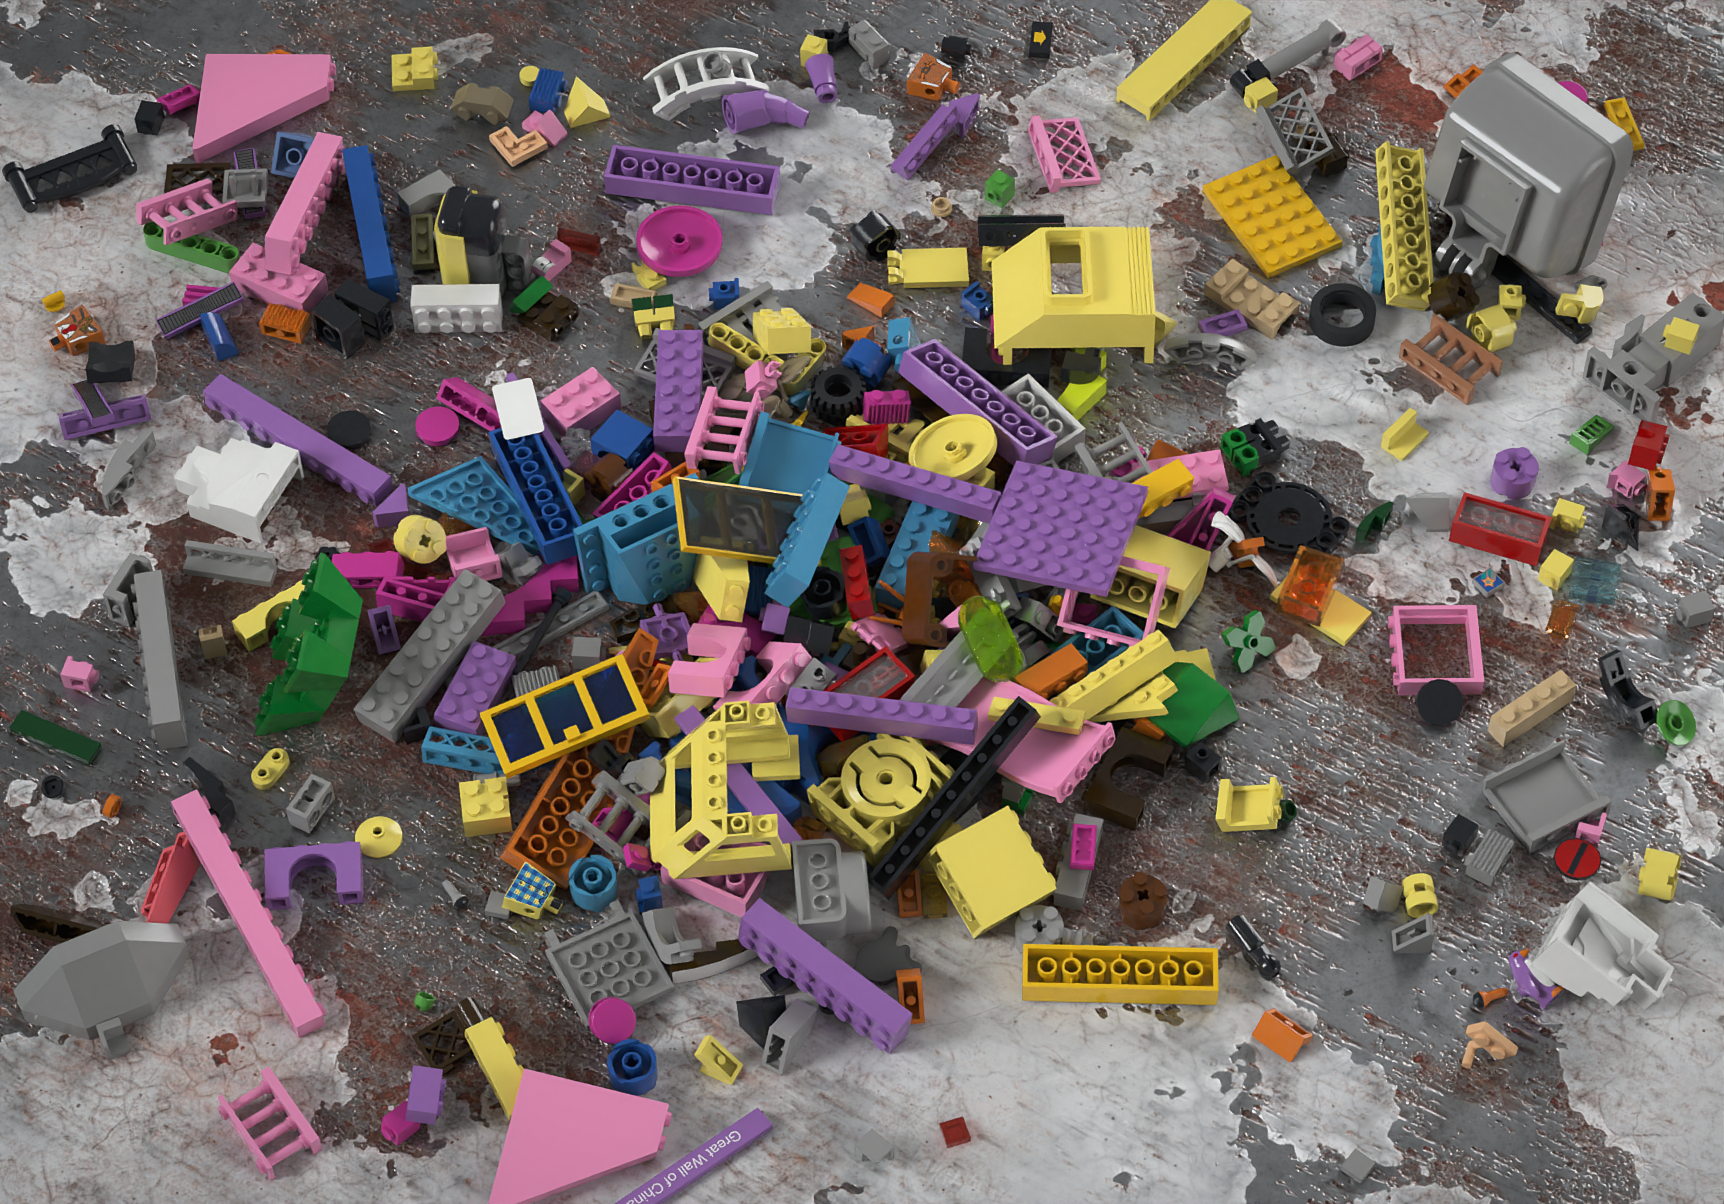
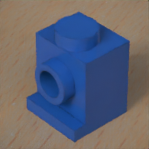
M734 278V281L713 282V288H709V301H714V310L722 309L740 298L739 278Z
M976 281L961 292V307L980 321L993 312V296L980 287V283Z
M657 875L638 879L639 889H635V896L639 914L642 915L644 912L663 908L662 894Z

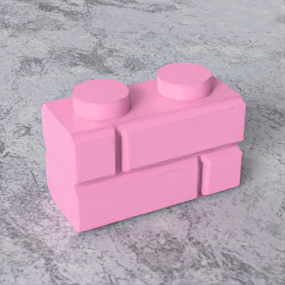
M1368 34L1360 39L1355 38L1349 46L1340 48L1335 53L1334 67L1350 81L1381 61L1383 48L1376 41L1374 42V39Z

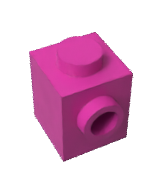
M406 1101L382 1118L381 1132L387 1140H392L396 1146L420 1130L421 1123L405 1121Z

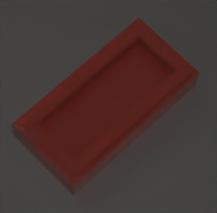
M559 228L557 232L558 240L570 247L571 250L596 256L600 255L601 241L599 236Z

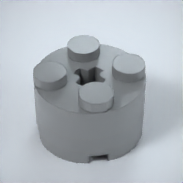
M1035 905L1023 908L1020 911L1015 924V945L1020 953H1023V944H1062L1064 924L1058 910L1051 906Z

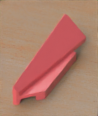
M184 831L177 834L175 845L163 849L141 908L142 915L147 918L146 922L168 923L201 864Z

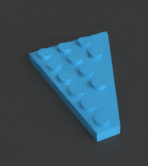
M482 456L408 488L407 494L410 497L475 528L487 527L490 535L507 543L521 542L525 550L535 556L542 555L511 489Z

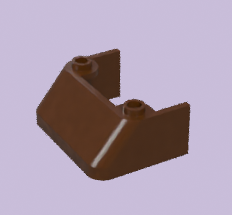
M921 551L914 552L909 556L902 621V637L907 643L945 648L950 644V642H947L946 628L938 623H930L933 576L944 577L950 574L953 569L954 559L977 561V556Z

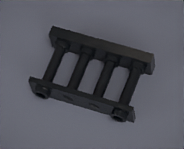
M1064 214L978 215L979 246H1014L1039 228L1066 227Z

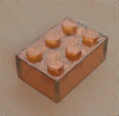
M1300 545L1278 596L1276 613L1320 627L1342 576L1344 559Z

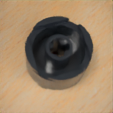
M876 210L870 211L865 218L850 228L852 245L869 262H872V260L879 262L886 259L887 250L894 251L896 249L894 244L897 239L900 241L901 238L899 230L882 213H878Z
M816 567L809 586L800 596L805 610L813 619L829 620L844 613L847 609L844 579L838 571H834L830 567Z

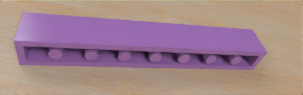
M839 444L829 460L832 475L837 479L989 524L1002 496L1001 492Z
M794 687L789 689L785 706L787 721L792 723L974 745L978 728L977 710Z

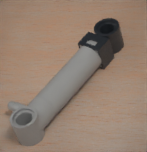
M1326 19L1316 31L1262 62L1259 59L1246 65L1247 70L1240 69L1231 76L1229 82L1241 98L1244 99L1246 86L1264 77H1267L1271 82L1275 77L1320 51L1323 56H1327L1329 46L1332 48L1339 46L1345 41L1347 34L1335 19Z

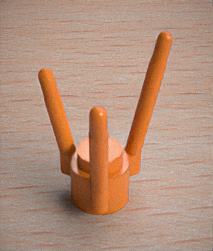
M879 581L881 586L904 603V596L884 581ZM878 602V606L898 614V619L900 620L880 616L869 617L871 620L902 626L904 606L899 610L888 604Z

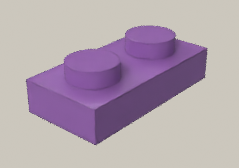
M1237 309L1198 321V328L1201 333L1230 336L1246 331L1247 323L1240 310Z

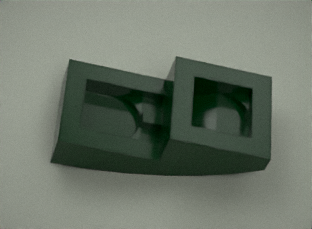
M1389 501L1370 512L1357 527L1355 541L1364 544L1373 528L1382 532L1392 517L1394 503Z

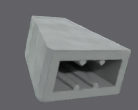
M796 999L769 1028L761 1066L781 1076L784 1074L812 1031L818 1011L817 1008Z

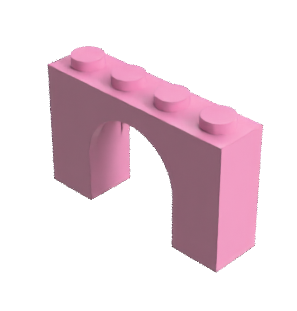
M693 623L687 634L688 655L719 659L703 663L674 660L668 672L670 693L724 698L728 689L732 688L733 678L738 675L740 664L744 663L746 651L750 650L751 639L747 637V628Z
M768 642L755 657L768 673V676L757 686L747 691H727L725 697L720 698L713 708L716 711L726 702L748 700L750 704L775 702L776 705L813 658L801 643Z

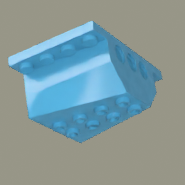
M695 473L685 477L699 480ZM673 483L573 529L584 588L587 594L610 587L619 601L646 605L662 601L668 595H674L691 586L697 554L681 552ZM684 489L690 542L699 543L700 537L707 538L708 536L701 491Z

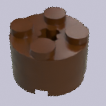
M607 453L585 473V477L592 487L590 491L597 499L603 498L606 500L634 472L632 468L628 470L624 466L626 462L618 455Z
M1137 872L1134 876L1128 878L1122 884L1119 892L1118 908L1122 921L1127 926L1136 930H1143V928L1148 927L1152 929L1161 924L1166 915L1167 887L1156 877L1146 875L1143 872Z

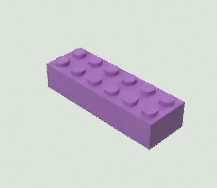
M658 330L653 432L655 452H685L702 402L704 351L702 330Z

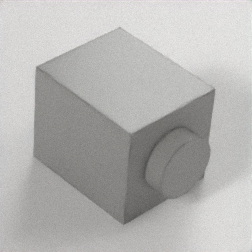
M1706 591L1681 597L1678 608H1676L1677 617L1680 621H1683L1686 629L1712 622L1715 607Z
M574 637L572 650L573 669H586L606 660L607 648L603 647L602 638Z

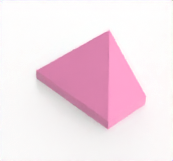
M965 605L959 606L938 623L946 628L948 642L965 627Z

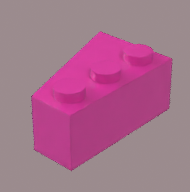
M1214 486L1166 536L1209 551L1220 530L1211 526L1213 517L1218 511H1221L1226 516L1235 496Z

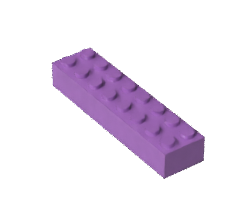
M620 145L612 146L604 175L605 193L766 215H773L781 184L780 166Z
M936 339L904 351L898 373L951 416L973 414L986 419L992 425L997 436L996 452L1013 466L1016 461L1037 465L1052 458L1058 437Z
M759 898L741 917L738 939L746 949L755 951L763 962L770 963L776 967L783 977L793 980L801 991L810 993L821 1006L831 1009L838 1019L851 1024L859 1035L866 1036L872 1040L876 1048L891 1054L906 1037L913 1015L910 1011Z

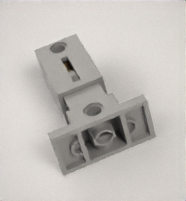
M1692 292L1640 335L1638 345L1628 353L1622 349L1610 359L1604 352L1593 346L1588 350L1582 378L1637 421L1645 420L1655 423L1661 397L1654 390L1661 384L1669 387L1720 345L1724 329V315L1709 305L1703 298ZM1674 317L1700 325L1690 355L1664 347L1666 338L1663 337V332L1667 324L1671 325Z

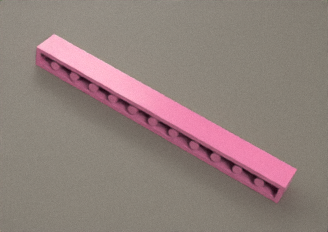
M196 789L171 801L174 815L297 1037L300 1038L325 1026L323 1016L326 1015L324 1007L321 1002H315L313 998L315 992L311 984H305L302 978L305 977L299 963L294 964L292 960L294 955L288 944L284 946L282 943L283 935L279 927L272 925V915L267 907H262L260 903L262 898L258 889H252L250 885L252 880L246 869L242 871L239 866L241 860L237 852L230 850L231 842L225 832H220L219 827L221 825L217 816L210 814L208 809L211 807L205 796L201 797Z

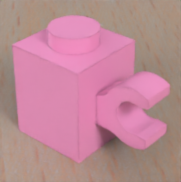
M760 360L752 364L745 371L747 393L754 395L755 391L760 393V398H767L778 388L777 379L782 374L777 371V368L781 364L774 360L769 364Z

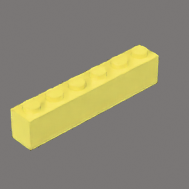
M1158 629L1134 646L1129 647L1116 658L1108 661L1107 664L1091 672L1078 683L1071 685L1058 696L1050 699L1049 702L1058 707L1085 711V720H1088L1179 659L1169 640Z

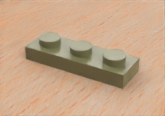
M432 213L411 215L413 270L435 268Z

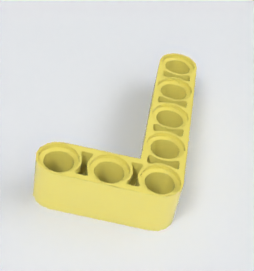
M715 323L710 327L709 347L736 356V365L745 370L757 360L768 364L774 360L781 365L785 362L774 354H767L761 346L723 323ZM811 339V352H803L796 355L810 356L812 359L793 382L783 383L786 395L792 396L798 393L823 364L826 344L822 339Z

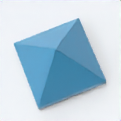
M808 390L800 391L788 397L786 403L789 406L804 410L811 393Z

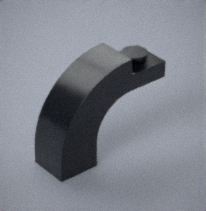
M1616 649L1598 658L1603 675L1599 678L1607 698L1619 715L1628 724L1640 730L1656 723L1658 710L1655 700L1644 696L1635 687L1629 676L1622 651Z

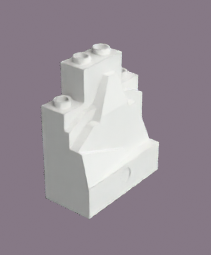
M231 438L227 445L222 447L220 454L196 446L193 452L188 454L183 467L177 470L174 480L178 492L189 495L187 507L190 517L261 543L263 538L260 526L292 477L303 480L304 474L299 450L277 442L271 448H264L245 440L239 441Z
M1591 881L1564 906L1531 963L1532 966L1542 971L1553 982L1580 997L1593 994L1599 1000L1604 998L1612 1006H1615L1621 1000L1625 1002L1628 998H1631L1645 1010L1652 1003L1657 1005L1665 994L1662 991L1672 982L1673 979L1670 976L1674 970L1673 966L1654 952L1657 949L1655 943L1659 935Z

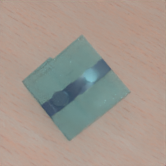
M1575 556L1568 598L1614 606L1621 564Z

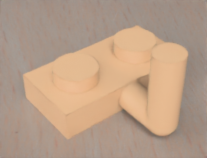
M1486 1021L1468 1025L1465 1034L1472 1040L1467 1044L1461 1065L1466 1069L1471 1068L1476 1049L1484 1048L1492 1057L1499 1060L1515 1056L1518 1047Z

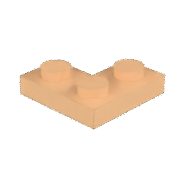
M506 126L489 135L490 142L512 167L548 149L547 142L537 130L518 139Z

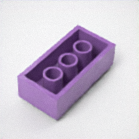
M473 641L434 713L435 727L482 736L486 728L483 720L480 718V713L499 705L512 681L513 670L516 667V656Z

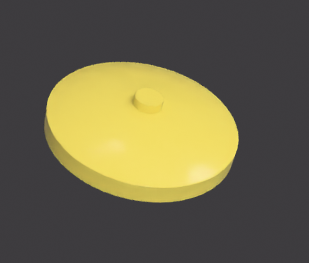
M973 414L948 416L932 423L915 438L909 450V463L911 466L965 481L983 470L991 461L997 449V436L992 425L980 416Z

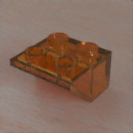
M932 530L929 552L960 555L959 551L963 546L958 541L936 530ZM954 559L953 569L950 574L944 577L933 576V579L948 586L955 580L974 582V577L967 562Z

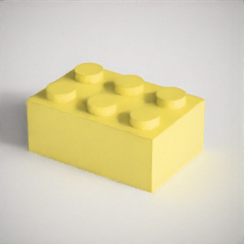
M782 308L781 311L773 312L772 309H760V312H753V339L767 354L811 352V326L796 310L794 311L793 308Z

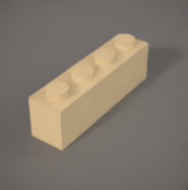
M1559 670L1490 717L1488 732L1502 747L1506 746L1573 701L1577 685L1562 670Z

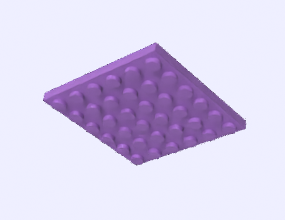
M1016 461L976 555L977 561L973 562V569L1107 597L1147 497L1148 487Z

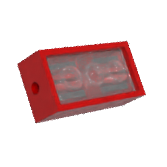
M1464 492L1452 522L1449 541L1537 566L1548 536L1552 517Z
M885 646L824 691L900 700L915 683L916 677ZM829 727L843 743L861 732Z

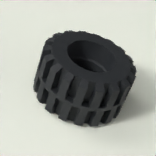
M836 365L834 368L829 366L827 370H820L819 375H815L813 381H811V405L813 412H816V416L823 418V422L827 423L830 421L833 425H836V423L846 424V419L850 415L856 416L858 414L861 416L864 392H866V383L863 381V376L861 374L858 375V371L855 369L850 370L849 366L843 368L841 365ZM835 393H843V394H846L845 396H842V397H834V396H831L832 394H835Z

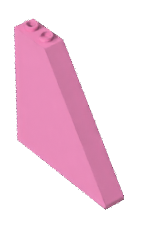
M206 54L192 149L195 163H201L328 101L330 91H334L332 76L336 75V65L332 63L331 55Z
M524 1069L488 1204H531L655 1158L658 1150L663 1151L666 1136H663L662 1132L664 1126L669 1127L672 1112H668L669 1104Z

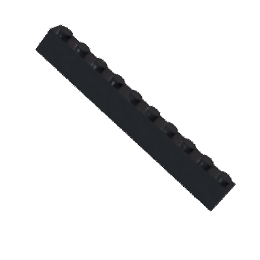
M1020 696L1014 700L868 876V884L888 901L1041 718L1033 706Z

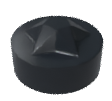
M50 775L43 780L41 791L45 797L56 800L65 794L66 783L62 778Z

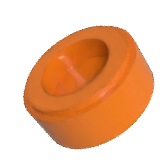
M111 794L108 797L103 808L104 816L112 819L117 815L122 803L120 796Z

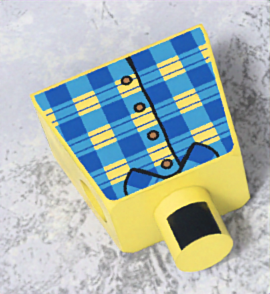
M525 862L504 896L502 908L533 919H539L545 909L557 915L563 902L553 897L556 887L555 882Z

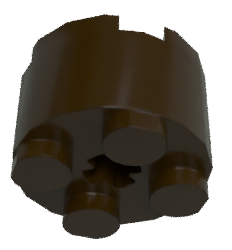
M1453 272L1430 284L1431 294L1428 295V301L1434 314H1440L1445 320L1450 322L1471 313L1479 305L1480 298L1471 283L1470 275Z

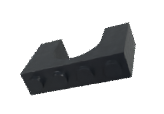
M965 327L962 361L992 385H1011L1029 373L1043 388H1049L1052 348H1029L1027 356L1022 361L1012 365H1003L993 361L986 353L987 329Z

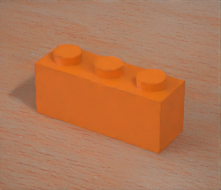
M1070 643L1015 676L1014 683L1048 700V698L1056 693H1062L1071 684L1084 679L1087 675L1088 662Z

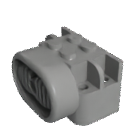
M829 838L792 841L798 927L816 941H821V945L827 947V940L841 939L845 935L869 933L871 931V909L864 852H841L839 843Z

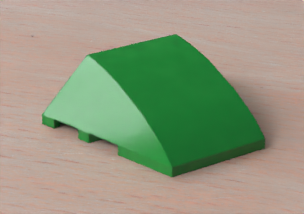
M1175 662L1163 670V674L1178 689L1176 693L1162 702L1168 714L1148 717L1150 722L1184 748L1240 719L1231 693L1195 664Z

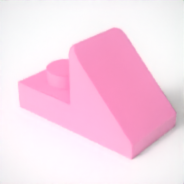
M535 110L522 122L524 130L529 133L537 130L547 144L553 148L568 136V132L551 110H548L544 115Z

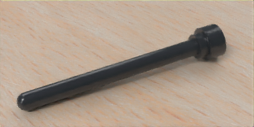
M563 587L555 589L552 594V605L514 668L513 675H517L525 670L559 609L568 605L572 594Z

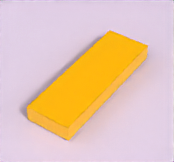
M1625 97L1605 101L1604 108L1609 120L1630 136L1633 143V151L1644 149L1645 144Z

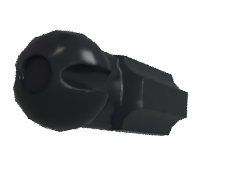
M1237 915L1226 924V930L1244 953L1251 958L1263 977H1276L1281 970L1279 958L1271 953L1244 915Z

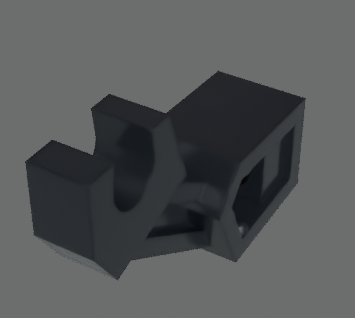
M849 22L844 23L842 31L839 33L834 29L814 30V36L827 39V51L834 52L836 47L849 41Z

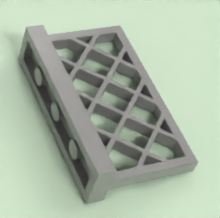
M1302 87L1267 108H1264L1262 105L1255 109L1285 170L1295 179L1300 177V171L1335 152ZM1302 96L1303 100L1300 106L1292 105L1296 98ZM1279 108L1285 109L1282 117L1274 116L1273 112ZM1290 110L1298 111L1295 119L1287 118ZM1303 112L1311 113L1308 122L1300 120ZM1284 123L1292 124L1289 132L1282 131ZM1298 125L1306 126L1302 135L1295 134ZM1311 127L1318 128L1316 137L1307 136ZM1292 138L1300 139L1297 148L1289 146ZM1305 140L1313 141L1310 150L1302 149ZM1319 142L1326 143L1327 148L1320 152L1315 151ZM1300 153L1308 154L1307 159L1298 164L1297 160Z
M658 328L655 329L653 340L634 369V375L656 382V370L647 372L642 369L650 364H653L655 369L657 368V356L654 357L652 352L658 347V330H661ZM704 345L703 374L707 373L709 380L702 382V388L712 385L717 388V393L719 394L730 375L733 376L736 371V356ZM718 370L724 373L722 376L713 378L711 372Z

